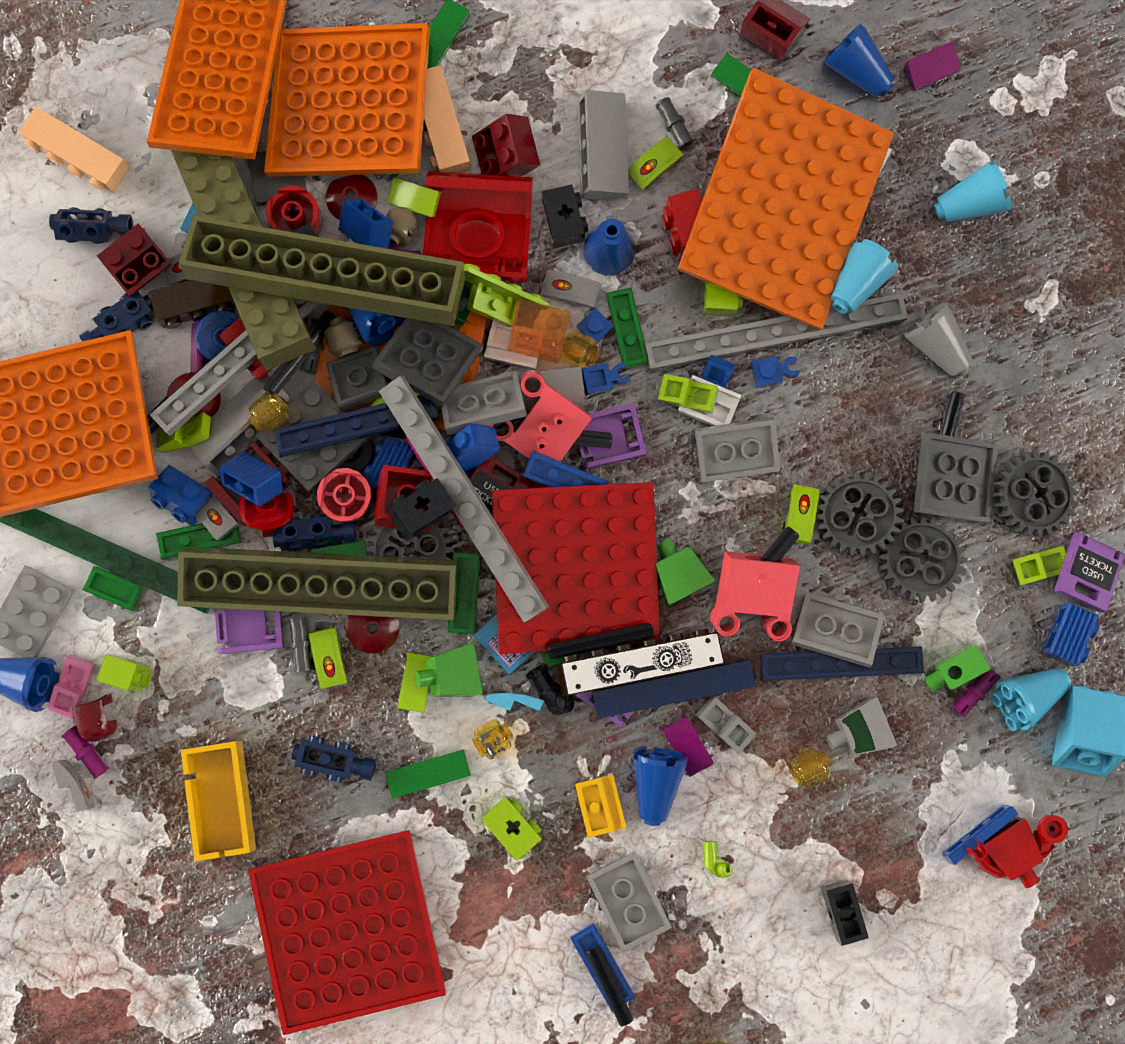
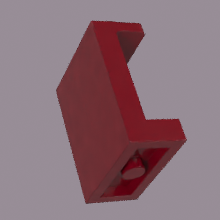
M252 441L249 444L251 448L246 451V454L249 453L250 456L258 457L261 462H264L265 465L268 464L269 467L277 468L282 476V489L285 491L292 484L287 478L291 473L281 462L276 465L270 459L273 454L263 443L258 446ZM220 476L217 478L210 477L204 484L237 521L245 526L246 524L242 521L239 513V502L242 496L222 485Z

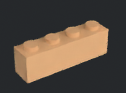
M439 65L428 68L423 121L427 131L423 132L426 146H432L434 155L430 156L433 170L455 173L470 171L469 157L442 67Z
M36 106L18 131L25 139L24 144L35 152H38L39 149L47 153L45 157L57 165H60L61 162L67 165V170L78 178H81L83 175L89 178V183L100 191L107 189L114 193L130 169L123 158Z

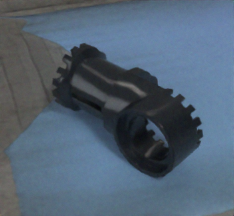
M546 663L540 664L539 667H536L537 670L533 668V671H529L526 674V678L531 680L538 690V697L543 699L553 715L560 716L573 710L575 704L573 695L562 697L561 687L558 682L553 681L547 671L548 666ZM558 696L564 699V709H561L557 704Z

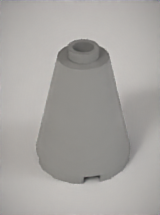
M943 302L928 310V314L923 318L918 317L903 333L909 342L950 376L957 375L961 377L971 370L970 364L973 362V359L951 307L946 302Z

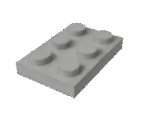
M517 370L459 384L442 408L447 435L458 433L471 422L477 425L488 426L527 416Z
M774 417L695 429L701 482L780 471L776 420Z
M24 565L0 608V645L24 658L38 657L75 590Z
M806 592L792 645L870 668L873 664L885 615Z
M635 851L586 875L622 952L672 928Z

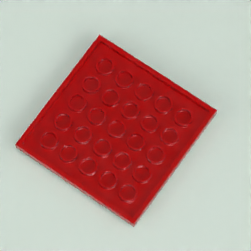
M654 482L491 490L492 517L549 605V608L524 623L495 577L499 654L548 651L547 645L551 643L645 623L652 624L654 637L626 644H631V646L642 645V641L657 639L658 644L660 643Z
M410 830L248 869L282 1035L447 994Z

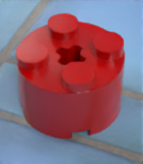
M285 186L277 190V193L267 201L265 215L271 229L290 232L310 223L315 235L318 237L323 225V216L317 201L306 189L300 186Z

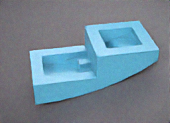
M494 693L487 695L485 698L486 701L510 711L515 701L540 711L544 702L541 699L517 693Z

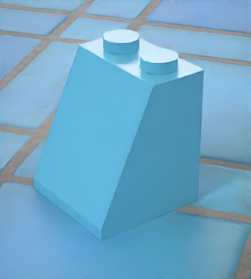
M1082 685L1072 686L1063 697L1052 766L1106 777L1125 759V696L1117 695L1111 691L1101 692L1092 690Z

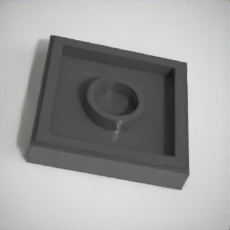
M266 151L256 152L255 159H248L257 206L266 205L269 198H272L277 193V190L285 186H300L307 190L305 176L267 177L264 173Z
M376 346L326 363L340 411L382 397L379 391L388 385V381L385 375L372 368L373 362L379 355Z

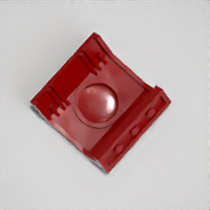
M428 171L426 186L441 191L435 217L426 216L422 255L472 264L479 267L480 271L485 274H494L501 277V281L527 282L533 177Z

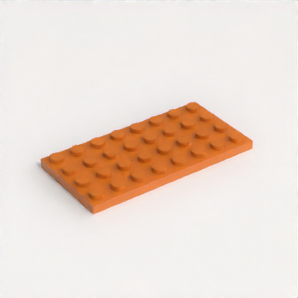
M287 0L179 1L148 133L147 144L149 148L255 159Z

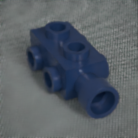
M71 207L69 209H59L56 214H50L49 226L51 230H54L55 240H65L69 243L91 241L94 244L108 242L113 232L124 235L133 228V218L131 214H119L118 217L112 216V211H106L102 208L80 210L76 207ZM70 214L75 215L77 219L72 218ZM96 215L101 216L102 219H101V220L98 219V218L96 217Z
M139 291L131 297L125 293L121 296L119 302L102 308L97 313V316L92 318L98 327L90 332L86 330L79 335V338L83 342L129 330L133 332L138 328L141 331L149 328L153 324L152 319L156 317L152 311L154 309L148 295L143 297ZM137 306V308H136L135 310L130 311V309H132L133 307ZM113 320H115L112 325H107V324H109L110 322H112Z
M315 514L306 519L292 517L288 523L277 528V531L272 532L274 548L280 547L281 551H299L300 549L314 547L322 548L335 545V541L344 540L345 542L356 541L354 521L333 525L332 519L323 514ZM325 539L323 542H317L316 540ZM298 542L296 545H291L290 543Z
M309 735L308 739H301V743H296L293 748L292 759L296 760L295 766L301 768L300 773L316 776L317 772L327 774V780L340 783L343 782V778H351L352 774L360 775L361 779L370 781L373 778L377 759L365 757V759L357 758V751L351 750V744L336 741L335 746L325 744V738ZM313 750L319 752V758L316 761L310 757V753ZM339 756L344 757L346 760L343 767L338 766L336 763Z

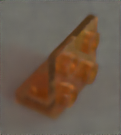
M520 299L517 304L506 351L558 364L564 352L562 345L570 312Z

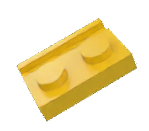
M613 774L575 783L588 838L626 828Z

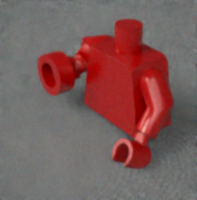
M1050 814L1045 815L1039 820L1037 829L1032 833L1028 821L1025 818L1017 817L1004 825L983 843L977 839L975 841L977 842V848L974 851L969 847L966 851L974 857L979 868L985 873L997 879L1004 878L1010 881L1019 877L1024 887L1030 888L1040 881L1032 868L1040 864L1043 858H1046L1055 848L1054 843H1060L1066 838L1068 826L1063 818Z

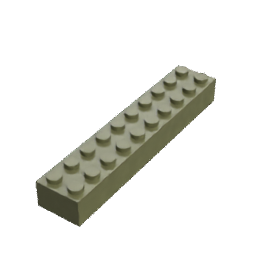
M171 150L198 216L263 227L233 157ZM228 287L257 357L266 371L316 350L294 298Z
M196 215L192 217L179 261V266L188 280L454 326L465 281L464 263L461 261Z
M186 546L178 552L177 606L454 620L456 614L458 560Z

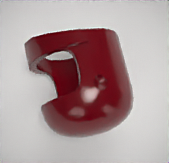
M111 693L95 701L72 707L76 728L83 740L96 742L107 739L115 733L117 719L108 721L104 713L105 705L113 703Z

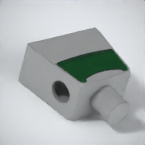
M878 697L869 698L836 718L839 731L826 735L827 742L832 751L846 746L849 755H859L897 746Z

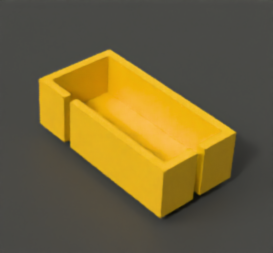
M242 741L181 750L184 775L196 773V779L184 780L194 861L255 851L256 843Z

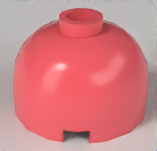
M341 468L332 471V473L321 480L317 490V500L322 511L332 520L341 523L353 522L361 518L369 510L372 501V490L367 479L358 471Z

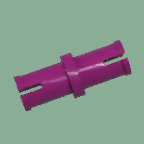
M993 669L981 674L972 684L969 683L966 686L967 690L951 707L965 718L980 700L983 701L986 698L985 694L1001 677L995 674L996 672Z
M76 725L62 734V738L66 740L76 753L75 758L77 761H82L94 779L109 769L96 753L94 744H89L88 741L83 740L79 736Z

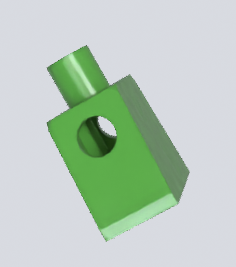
M671 538L657 545L663 557V560L656 563L657 577L667 606L715 582L712 575L690 547H686L678 552Z
M474 643L426 659L427 670L415 672L417 687L430 686L433 697H473L483 694Z
M969 643L935 663L934 667L937 671L925 677L924 680L931 692L944 685L948 689L953 690L989 671L991 668L977 645ZM956 666V675L950 677L948 674L949 668Z

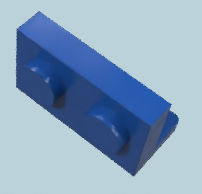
M168 465L160 473L158 479H155L148 486L151 496L150 500L157 508L161 510L166 509L171 512L177 521L181 523L186 522L191 526L197 523L195 514L212 497L211 490L171 465Z

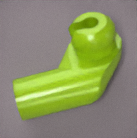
M703 841L705 868L718 878L729 877L733 869L730 863L717 856V841Z

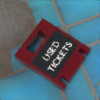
M489 456V459L479 464L470 478V482L491 515V490L529 488L532 483L530 479L524 477L494 456ZM493 467L516 481L513 487L490 473Z

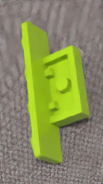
M464 264L465 280L472 283L467 305L468 310L504 326L515 327L520 305L535 312L550 309L551 304L542 300V296L522 291V287L519 285L507 284L502 282L501 277L497 275L485 274L475 265Z

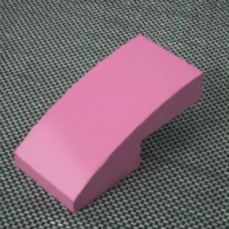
M73 655L68 656L65 660L60 680L54 685L47 709L73 719L72 707L81 705L96 664Z

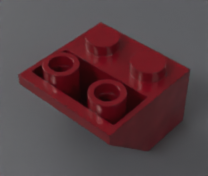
M757 0L743 20L740 35L783 61L811 19L782 0Z
M504 114L472 136L481 174L524 176L541 165L530 122L526 116Z
M139 223L97 255L98 259L129 297L172 265Z

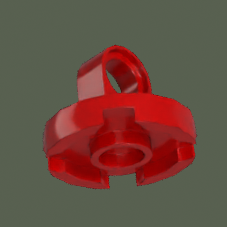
M289 492L287 494L279 493L273 499H270L269 502L267 501L266 504H262L261 507L241 497L239 513L242 521L249 527L262 530L263 538L273 537L272 532L276 531V528L288 523L293 517L294 501Z

